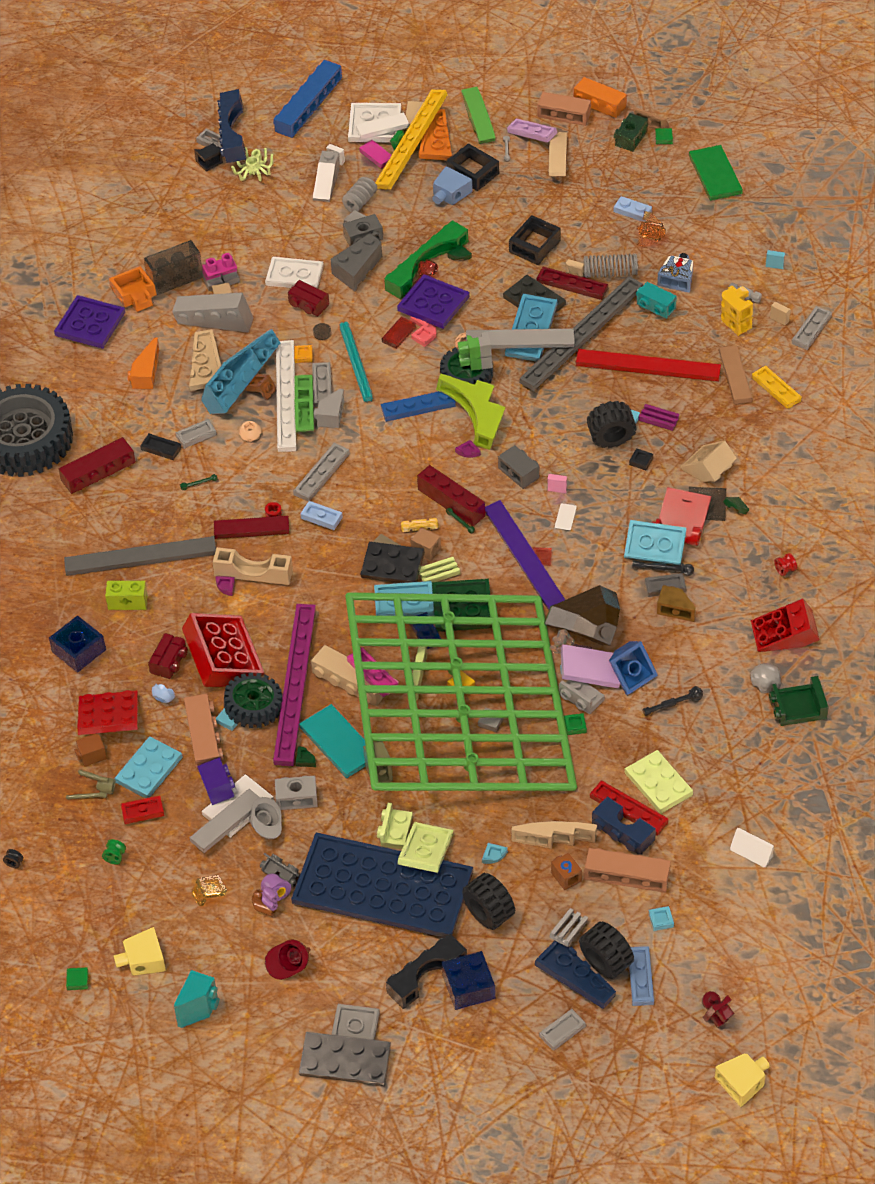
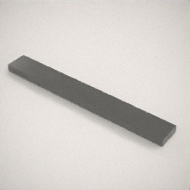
M214 536L64 557L66 576L210 556L215 555L216 546Z

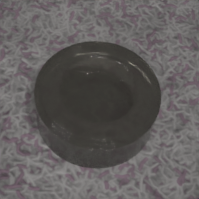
M319 323L314 326L313 335L318 340H326L331 336V328L328 324Z

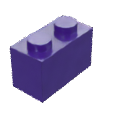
M220 757L197 766L212 805L235 797L232 790L236 788L232 776L227 777L231 774L227 764L222 765Z

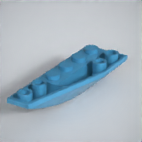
M272 329L226 360L205 385L201 401L210 414L226 413L280 345V341Z

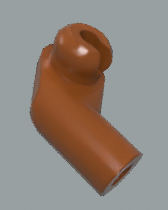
M255 890L251 899L254 909L273 917L276 910L272 911L262 903V890Z

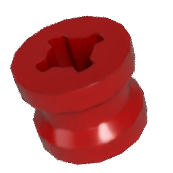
M791 553L785 554L783 558L778 557L774 560L775 568L781 576L787 575L789 571L797 570V562Z

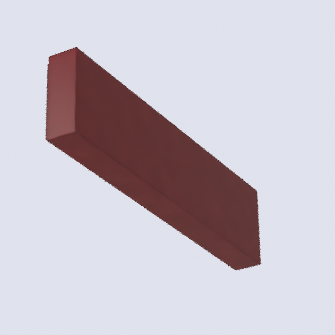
M544 266L536 278V281L541 284L603 300L608 290V284Z
M289 516L214 520V539L289 534Z

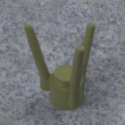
M78 770L80 775L97 780L96 789L100 790V793L67 795L66 799L107 798V794L112 795L114 793L116 780Z

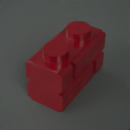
M298 280L288 291V301L291 306L299 307L307 314H313L318 317L329 306V294Z
M167 633L163 634L148 662L151 674L161 675V677L170 679L174 673L179 671L180 661L188 653V647H186L184 638L174 637Z

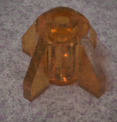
M644 211L642 220H646V222L642 221L640 226L636 227V230H639V235L643 236L639 237L637 245L643 247L660 241L666 233L663 223L652 212Z

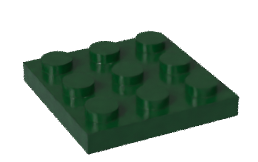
M489 578L432 582V594L490 595ZM433 602L434 616L443 617L441 602ZM449 602L450 611L455 614V617H490L488 602ZM435 624V632H445L441 624ZM453 624V631L492 628V625Z

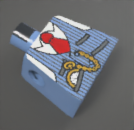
M680 253L679 257L669 256L658 272L657 286L690 293L693 261L689 259L686 253Z

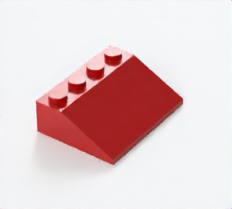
M189 614L182 627V631L204 687L227 686L231 680L234 681L236 676L241 679V674L249 676V673H253V676H256L257 673H261V676L264 675V670L241 615Z

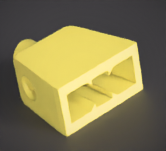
M154 927L123 941L125 952L114 955L116 967L129 964L132 975L166 971Z
M742 1054L716 1066L715 1079L735 1102L742 1107L764 1086V1071L770 1065L764 1057L754 1062L748 1054Z

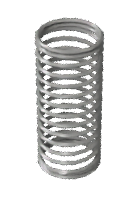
M633 253V255L625 254V256L623 254H621V256L618 254L617 257L614 254L613 258L610 254L609 259L607 254L605 255V259L603 255L601 256V259L599 255L597 256V259L595 255L593 256V259L591 255L589 256V259L588 256H584L585 278H590V261L592 264V274L594 278V260L596 264V275L598 278V259L600 264V276L602 277V258L604 264V277H606V258L608 264L609 277L610 258L613 277L614 258L616 265V276H618V258L620 265V276H622V258L624 265V276H626V258L628 265V276H630V258L632 266V275L637 276L638 274V261L636 253Z

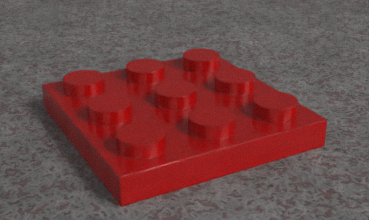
M138 690L79 696L78 735L138 730Z

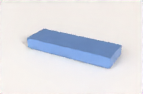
M649 946L631 947L634 954V962L629 966L632 1006L654 1005Z

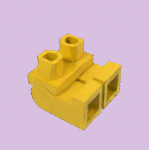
M730 286L728 290L722 292L721 320L739 336L752 329L753 303L749 300H744L749 296V291L745 287L741 286L736 289L734 286Z

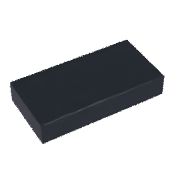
M148 433L140 448L142 451L174 461L182 446L181 443Z

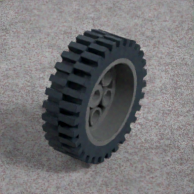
M15 384V389H11V386H6V391L4 392L0 388V474L4 475L5 471H7L8 476L13 477L14 473H18V477H23L24 472H28V475L32 476L35 470L38 473L44 472L43 467L45 466L48 470L53 467L52 462L58 464L60 457L64 458L67 455L66 451L70 450V443L72 444L73 430L66 402H63V398L61 396L58 397L55 391L50 393V389L47 387L41 390L40 385H35L34 388H31V384H26L25 388H21V384Z

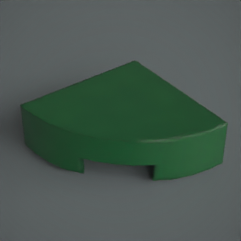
M458 245L447 253V257L452 260H468L472 258V253L462 245Z
M726 497L723 501L728 508L732 506L738 509V513L747 514L749 508L740 497Z
M298 746L296 766L316 767L315 756L307 748Z

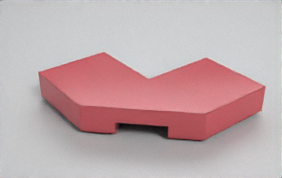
M412 316L410 317L412 322L420 326L418 330L411 334V339L423 347L427 346L436 338V326Z

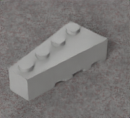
M243 293L177 296L172 311L178 324L249 333L254 318Z

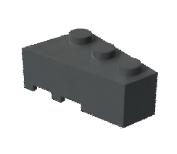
M369 233L331 258L332 274L355 292L358 284L364 281L369 270L372 271L382 258L381 241Z

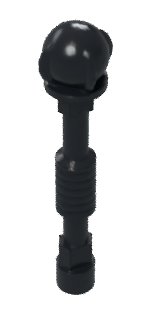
M633 561L632 568L672 570L684 573L687 576L694 573V567L691 564L684 565L682 563V566H670L654 562L649 564Z
M694 686L688 691L689 694L662 701L661 704L643 708V714L647 716L651 712L672 707L676 703L688 699L699 701L702 699L703 690L698 686Z

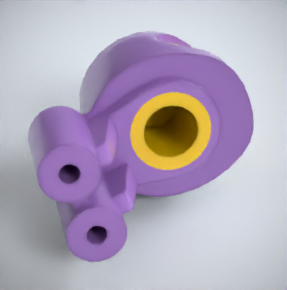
M277 874L266 875L261 882V890L263 891L262 903L270 910H276L278 907L277 901L284 899L290 894L291 884L280 878Z

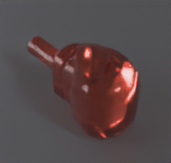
M432 260L421 261L418 265L420 277L414 283L416 284L424 274L430 277L434 276L438 272V264Z

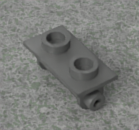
M264 853L268 858L260 864L262 871L267 874H277L280 872V878L288 881L293 888L297 883L295 879L300 876L298 874L299 869L291 864H288V866L283 865V859L275 854L269 856Z

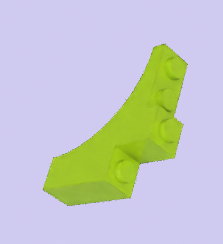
M440 374L436 390L450 396L466 410L474 427L475 437L473 443L491 450L506 408L490 402L494 385L479 380L474 385Z

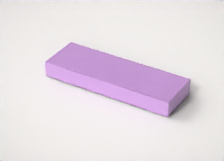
M517 118L507 127L508 133L544 142H549L557 134V129L554 127Z

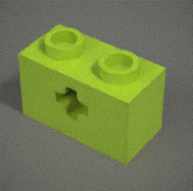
M107 581L105 596L108 610H146L148 594L145 581Z

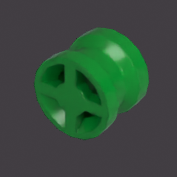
M110 839L107 841V849L103 851L102 858L110 864H120L122 860L121 855L125 853L126 846L121 841Z

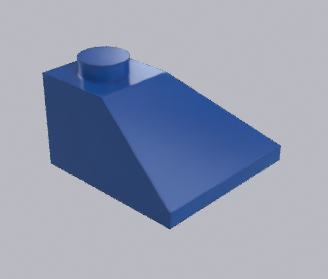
M629 641L615 650L609 660L626 695L658 676L641 641Z

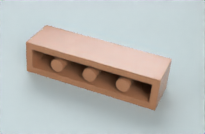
M207 694L184 697L197 772H199L197 766L219 757L223 760L222 748H217V744H220L219 732H214V728H217L216 717L211 716V713L214 712L213 701H208Z
M589 848L584 869V880L666 893L671 861L663 858L625 854L619 851H606L601 848Z

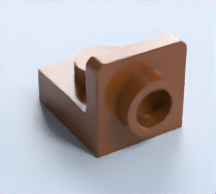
M256 374L245 389L250 392H260L263 398L268 400L277 387L270 375Z

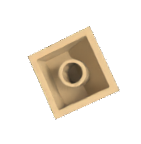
M726 441L703 445L681 466V469L702 482H715L721 477L720 474L723 471L732 467V463L737 458Z

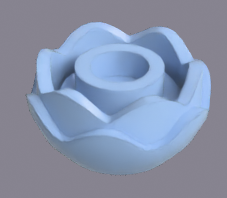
M155 684L152 687L153 697L160 702L168 703L175 698L174 691L167 689L163 684Z

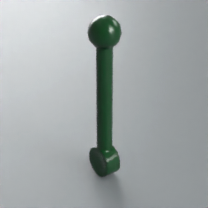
M213 474L211 477L191 483L183 482L180 484V489L186 490L190 486L211 480L216 481L218 477Z
M451 508L446 509V513L449 516L451 515L466 527L469 533H474L475 528L473 526H469L453 513Z

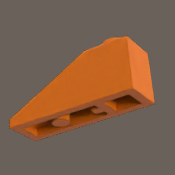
M156 337L135 359L131 370L128 371V381H131L132 389L154 388L160 351L159 341Z

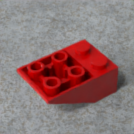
M803 598L751 620L758 652L802 648L820 640L813 610Z

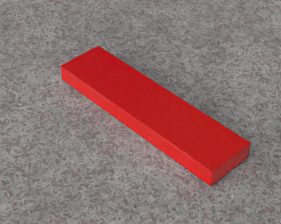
M602 780L590 793V798L598 803H601L608 796L623 806L624 818L633 823L641 818L656 828L655 836H658L668 824L669 818Z

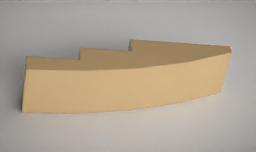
M557 132L550 140L549 176H566L567 132Z
M537 822L512 826L511 830L513 842L551 849L553 842L573 846L575 839L595 843L597 837V825L580 822Z

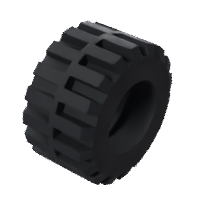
M609 401L605 404L602 403L600 406L595 407L593 411H590L589 416H587V425L592 441L602 448L618 447L621 444L627 443L626 441L631 440L637 430L631 408L624 402Z
M482 873L462 889L465 904L471 914L479 923L490 930H495L515 914L514 902L508 890L497 878L489 873Z
M599 921L579 938L580 948L586 960L597 972L606 978H616L634 962V954L627 940L616 928L604 921Z

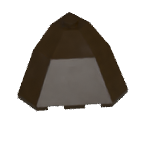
M601 585L593 587L590 590L552 605L544 624L559 631H570L602 646L611 645L620 613L617 593Z

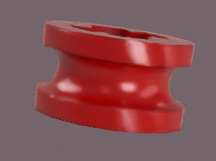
M277 502L268 503L265 506V516H282L281 505Z

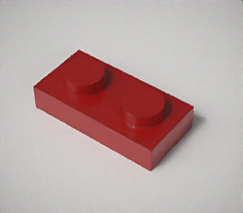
M160 795L121 803L124 824L164 816Z

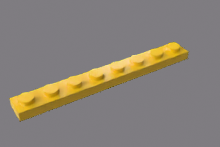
M432 89L376 180L377 189H392L448 96L446 90Z

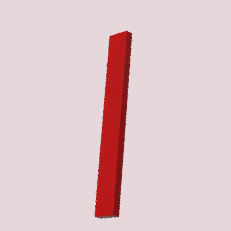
M578 349L576 366L717 382H719L721 364Z

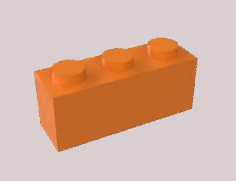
M583 77L574 87L573 97L591 100L592 109L617 118L627 106V94L586 77Z

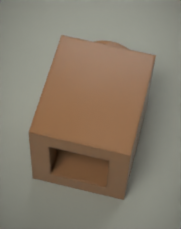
M420 528L411 537V547L424 548V558L430 561L441 549L440 536L424 528Z

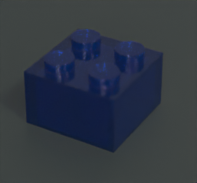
M78 615L49 637L52 653L77 673L106 651L104 636Z
M482 951L442 962V976L455 1010L496 999L495 984Z

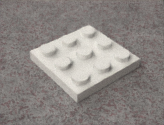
M351 103L348 142H369L371 140L374 142H390L397 131L361 139L357 132L356 124L401 113V103Z

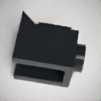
M214 143L202 149H194L195 160L205 171L223 163L220 147H217Z

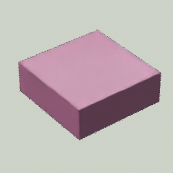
M549 474L548 491L566 493L567 476Z

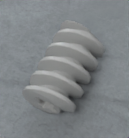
M368 177L359 178L343 196L342 202L344 207L351 213L354 210L359 212L363 205L377 191L376 183Z

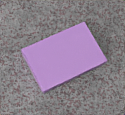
M562 645V679L619 688L620 682L609 662L613 653Z

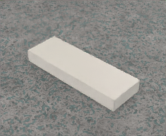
M404 112L356 124V129L361 139L409 128V122Z

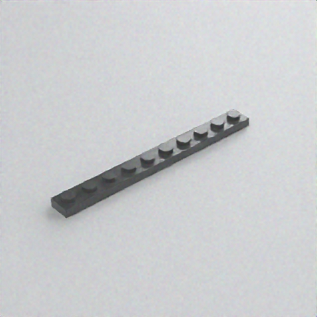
M630 276L625 279L573 328L574 347L551 348L519 378V383L535 391L636 296L638 288L643 286V283Z

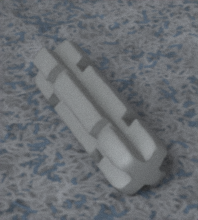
M731 283L729 285V287L734 286L736 289L739 288L738 284ZM746 288L749 291V296L745 299H752L753 302L759 303L762 294L757 291L754 293L753 290Z

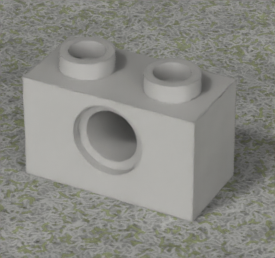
M315 776L275 779L276 803L281 810L318 807Z

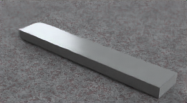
M573 329L466 330V341L467 335L476 338L481 337L482 332L488 331L491 349L574 347Z

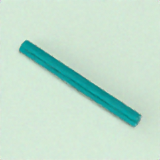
M341 322L340 331L363 400L365 402L372 401L373 395L348 322Z

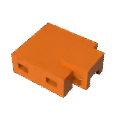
M141 266L109 278L111 290L124 307L132 305L138 312L153 306L151 297L157 295L155 284Z

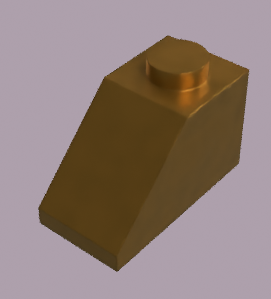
M663 585L657 601V614L694 622L696 607L684 591L674 586Z

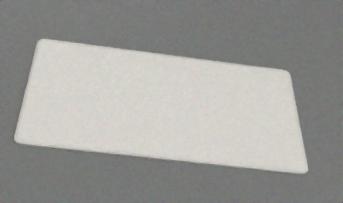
M561 503L555 528L571 530L576 505Z

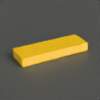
M766 365L752 373L751 378L785 408L789 409L801 401L802 396Z

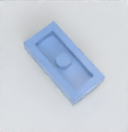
M621 196L615 204L613 212L645 222L652 212V206Z
M308 501L300 514L301 519L335 530L343 518L342 512Z

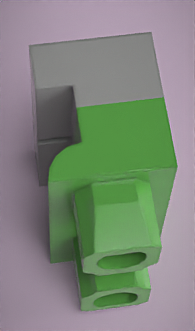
M488 331L482 332L481 337L476 338L467 335V341L458 342L461 367L470 365L471 371L493 368Z

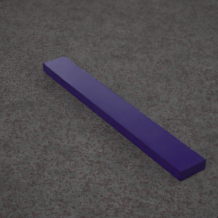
M501 500L486 506V515L537 594L541 597L548 611L552 605L564 601L565 598Z

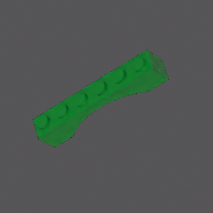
M453 220L443 226L437 234H434L430 240L422 244L417 251L384 278L385 291L400 300L403 299L413 288L414 278L424 264L439 255L448 253L458 245L464 246L469 242L468 229Z

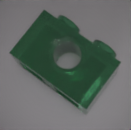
M629 113L626 119L622 120L619 129H616L614 132L615 146L634 152L648 131V119Z

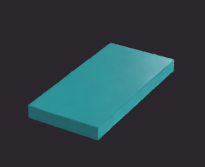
M332 704L299 723L300 729L346 779L365 767L363 750L365 739Z

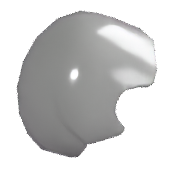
M762 663L757 665L750 673L752 685L757 686L761 693H769L772 689V684L776 683L778 689L781 686L780 672L772 664Z

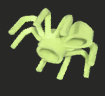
M245 147L246 163L241 165L239 161H236L242 169L236 172L235 167L231 166L233 173L239 175L241 181L245 180L248 171L249 175L257 173L258 180L261 181L262 177L259 169L266 175L271 174L270 168L273 165V154H271L270 164L267 166L264 165L267 160V148H264V160L262 161L259 149L253 150L251 157H249L248 150Z

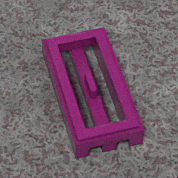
M648 404L644 405V409H642L639 415V421L673 431L679 420L678 413Z

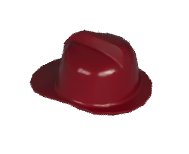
M287 940L268 951L264 963L266 970L275 979L289 978L306 968L311 949L298 940Z

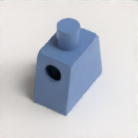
M446 166L433 183V201L436 204L445 201L454 205L472 193V179Z

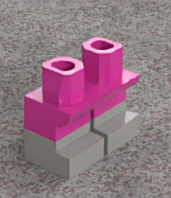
M230 253L222 254L221 259L217 261L215 258L206 259L205 264L202 265L203 281L208 291H212V285L223 283L232 285L240 282L237 274L238 267Z

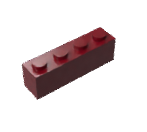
M121 437L58 469L62 483L73 494L131 466L136 461L134 450Z
M431 465L427 466L417 475L418 490L445 509L451 508L453 513L470 526L474 527L485 517V501Z

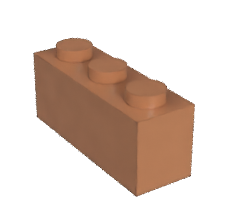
M542 92L537 104L538 118L586 126L591 114V100Z

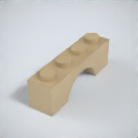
M217 547L213 559L215 576L289 585L293 572L292 558L287 555L272 554L268 560L251 561L239 555L235 549Z

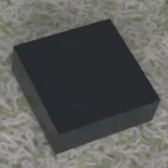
M636 448L629 460V465L646 471L653 459V453Z

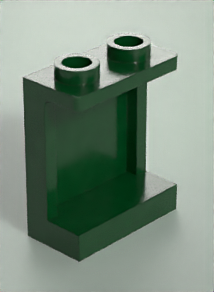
M819 676L811 677L810 684L778 689L776 683L772 684L769 700L770 703H774V717L779 720L780 726L827 719L828 704Z

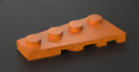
M445 109L438 110L423 135L419 159L447 161L449 157H452Z

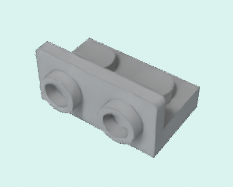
M562 680L559 683L561 697L569 700L579 710H584L588 714H591L605 700L604 694L587 683L571 680L567 682Z

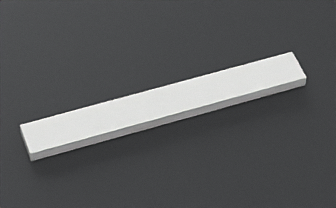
M294 340L280 341V345L276 348L278 452L296 451Z

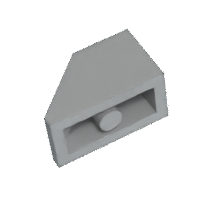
M339 389L319 401L318 408L314 410V419H317L318 427L339 428L344 406V389Z

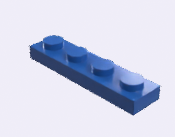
M440 391L381 404L385 422L456 407L455 400Z

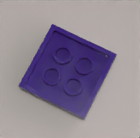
M424 274L397 305V311L444 329L469 299L470 292Z
M77 295L54 330L55 336L103 349L126 313L125 308Z

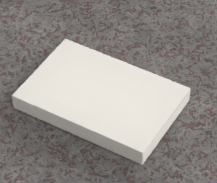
M272 257L265 280L266 286L291 288L298 280H301L318 288L324 263L322 261Z
M245 774L234 783L236 788L232 790L235 797L214 805H208L202 810V815L210 821L248 789H251L259 797H268L274 800V797ZM250 815L227 835L231 838L250 822Z

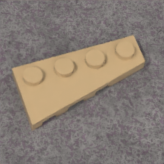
M212 329L195 332L192 369L190 373L191 379L189 383L190 391L204 389L205 385L221 367Z

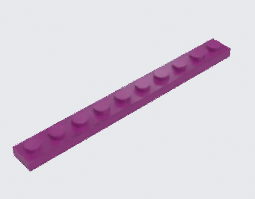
M296 604L273 758L274 765L294 766L316 613V605Z

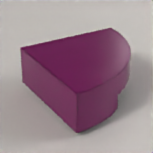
M471 440L455 448V452L462 457L473 458L481 455V451Z
M216 576L217 588L223 594L233 596L235 577Z

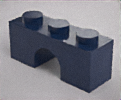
M607 796L593 810L592 824L597 825L598 830L607 833L614 841H619L625 845L629 851L641 855L655 841L656 828L641 818L630 825L621 823L620 821L623 819V806Z

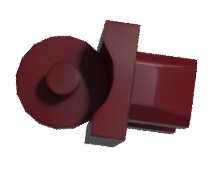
M713 991L706 992L703 995L702 1004L708 1010L703 1016L706 1022L711 1019L716 1027L719 1028L735 1014L728 1005L732 1001L729 995L722 1001L720 996Z

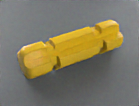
M437 518L401 522L402 532H410V530L419 531L420 528L428 530L427 528H430V530L438 528Z

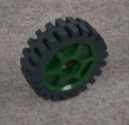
M456 347L452 348V352L449 350L446 355L444 354L440 362V374L474 385L477 380L488 384L492 382L493 368L471 371L470 365L461 367L459 350Z
M249 673V676L241 674V679L236 676L234 681L231 680L225 688L224 709L229 719H234V723L237 725L241 722L242 727L249 724V728H253V725L260 728L262 723L267 726L269 721L274 722L275 717L278 718L280 714L282 690L279 684L275 683L273 678L269 680L267 675L261 677V673H257L256 676H253V673Z

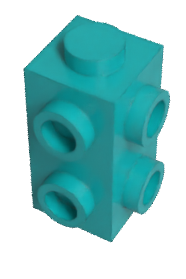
M649 282L639 287L636 292L637 305L666 319L676 309L677 296Z

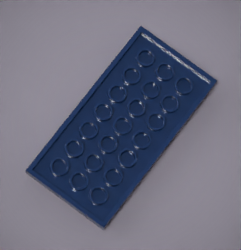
M316 832L291 901L292 904L445 938L449 934L453 936L464 902L462 889L470 883L473 867L443 860L438 873L398 865V858L401 853L399 850Z

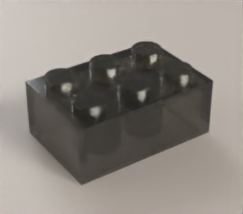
M192 240L144 258L146 274L155 284L157 295L203 278L201 255Z

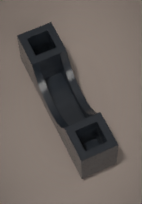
M451 934L445 938H440L429 950H424L413 962H408L397 974H392L387 979V994L404 1009L419 998L418 981L425 973L436 969L452 973L467 961V949Z

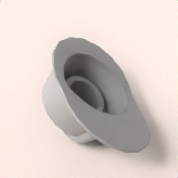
M268 797L256 799L253 802L249 817L252 827L259 835L267 839H275L281 834L282 815L279 805Z

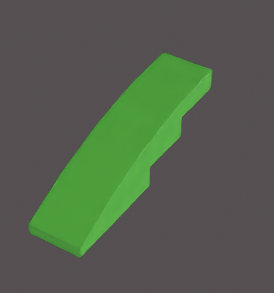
M478 87L462 89L461 93L469 121L471 120L473 130L476 132L478 143L495 141L496 137Z
M296 375L294 376L296 432L314 431L313 376Z

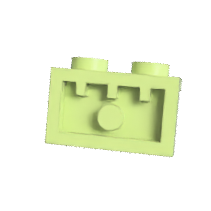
M392 803L387 804V808L382 811L381 821H383V824L378 827L377 838H380L381 847L403 849L413 818L412 812L395 810L392 808Z

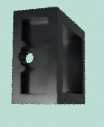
M469 143L446 161L447 167L472 179V189L475 191H479L499 174V161ZM470 158L483 167L474 174L460 165Z
M531 215L509 239V252L539 265L561 241V228ZM532 232L548 238L540 248L525 241Z

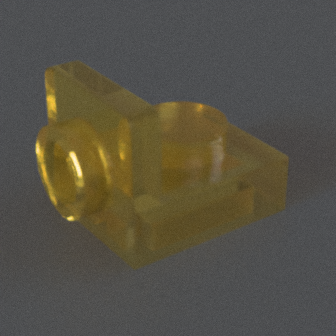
M219 875L197 878L192 888V896L196 899L199 906H204L207 898L225 896L227 888Z

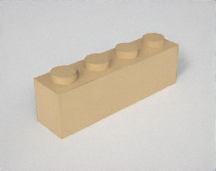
M324 645L311 660L312 672L317 677L328 680L332 685L339 686L349 694L359 697L356 672L347 662V656ZM366 693L368 703L377 706L384 698L379 693Z

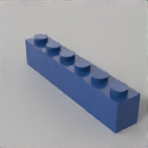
M323 60L316 67V70L312 75H309L307 81L300 86L296 94L291 97V100L283 106L281 112L274 117L275 132L291 138L294 137L342 79L341 65Z

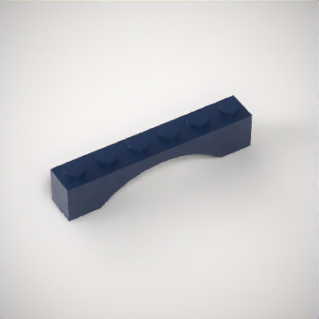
M236 89L220 93V100H217L220 118L218 121L220 126L221 156L225 157L226 163L246 160L243 138L232 130L234 122L243 113L240 91Z

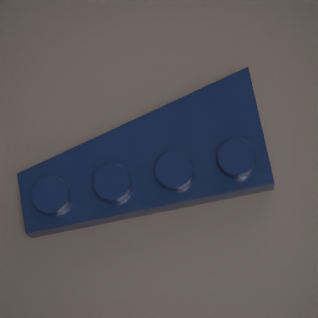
M554 940L535 960L536 967L602 1009L616 996V990L599 973L596 974L590 969L591 965L586 960L582 961L577 956V951L572 947L569 948Z

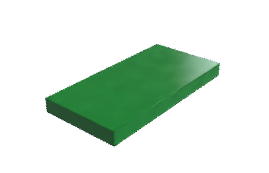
M722 145L689 151V158L710 201L743 194V189Z

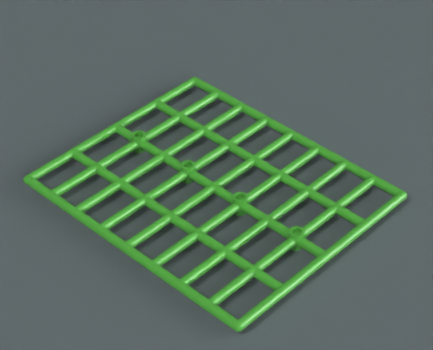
M346 593L345 599L372 790L575 791L577 789L547 625L544 624L545 614L540 596ZM354 600L394 601L396 616L356 615ZM401 601L441 602L443 617L403 616ZM449 602H488L490 617H455V614L450 611ZM496 603H535L537 618L498 617ZM357 623L397 624L399 639L359 638ZM405 624H441V627L446 631L447 639H407ZM453 624L492 625L494 640L455 639ZM500 625L539 626L542 641L502 640ZM360 646L400 647L402 662H362ZM408 647H448L450 662H410ZM456 647L496 648L498 663H463L457 656ZM504 648H543L546 664L506 663ZM363 669L404 670L406 685H365ZM412 670H448L449 674L453 676L454 686H414ZM460 670L500 671L502 686H462ZM508 671H547L550 687L510 686ZM366 693H407L409 709H369ZM415 694H456L458 710L418 709ZM464 694H504L507 710H470V707L465 704ZM512 694L552 695L555 710H515ZM370 717H411L413 733H372ZM419 717L456 718L461 723L462 734L421 733ZM468 718H508L511 734H470ZM516 718H556L559 734H519ZM373 741H414L417 758H375ZM423 742H464L466 758H425ZM472 742H512L515 758H478V755L473 753ZM520 742H561L564 758H523ZM377 766H418L420 783L379 782ZM426 766H463L469 773L470 783H429ZM476 766H517L519 783H478ZM525 766H565L568 783H528Z

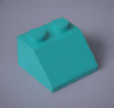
M193 970L190 971L174 1003L178 1027L183 1028L210 1017L213 1010L217 1009L220 999L217 995L218 987H216L214 977Z

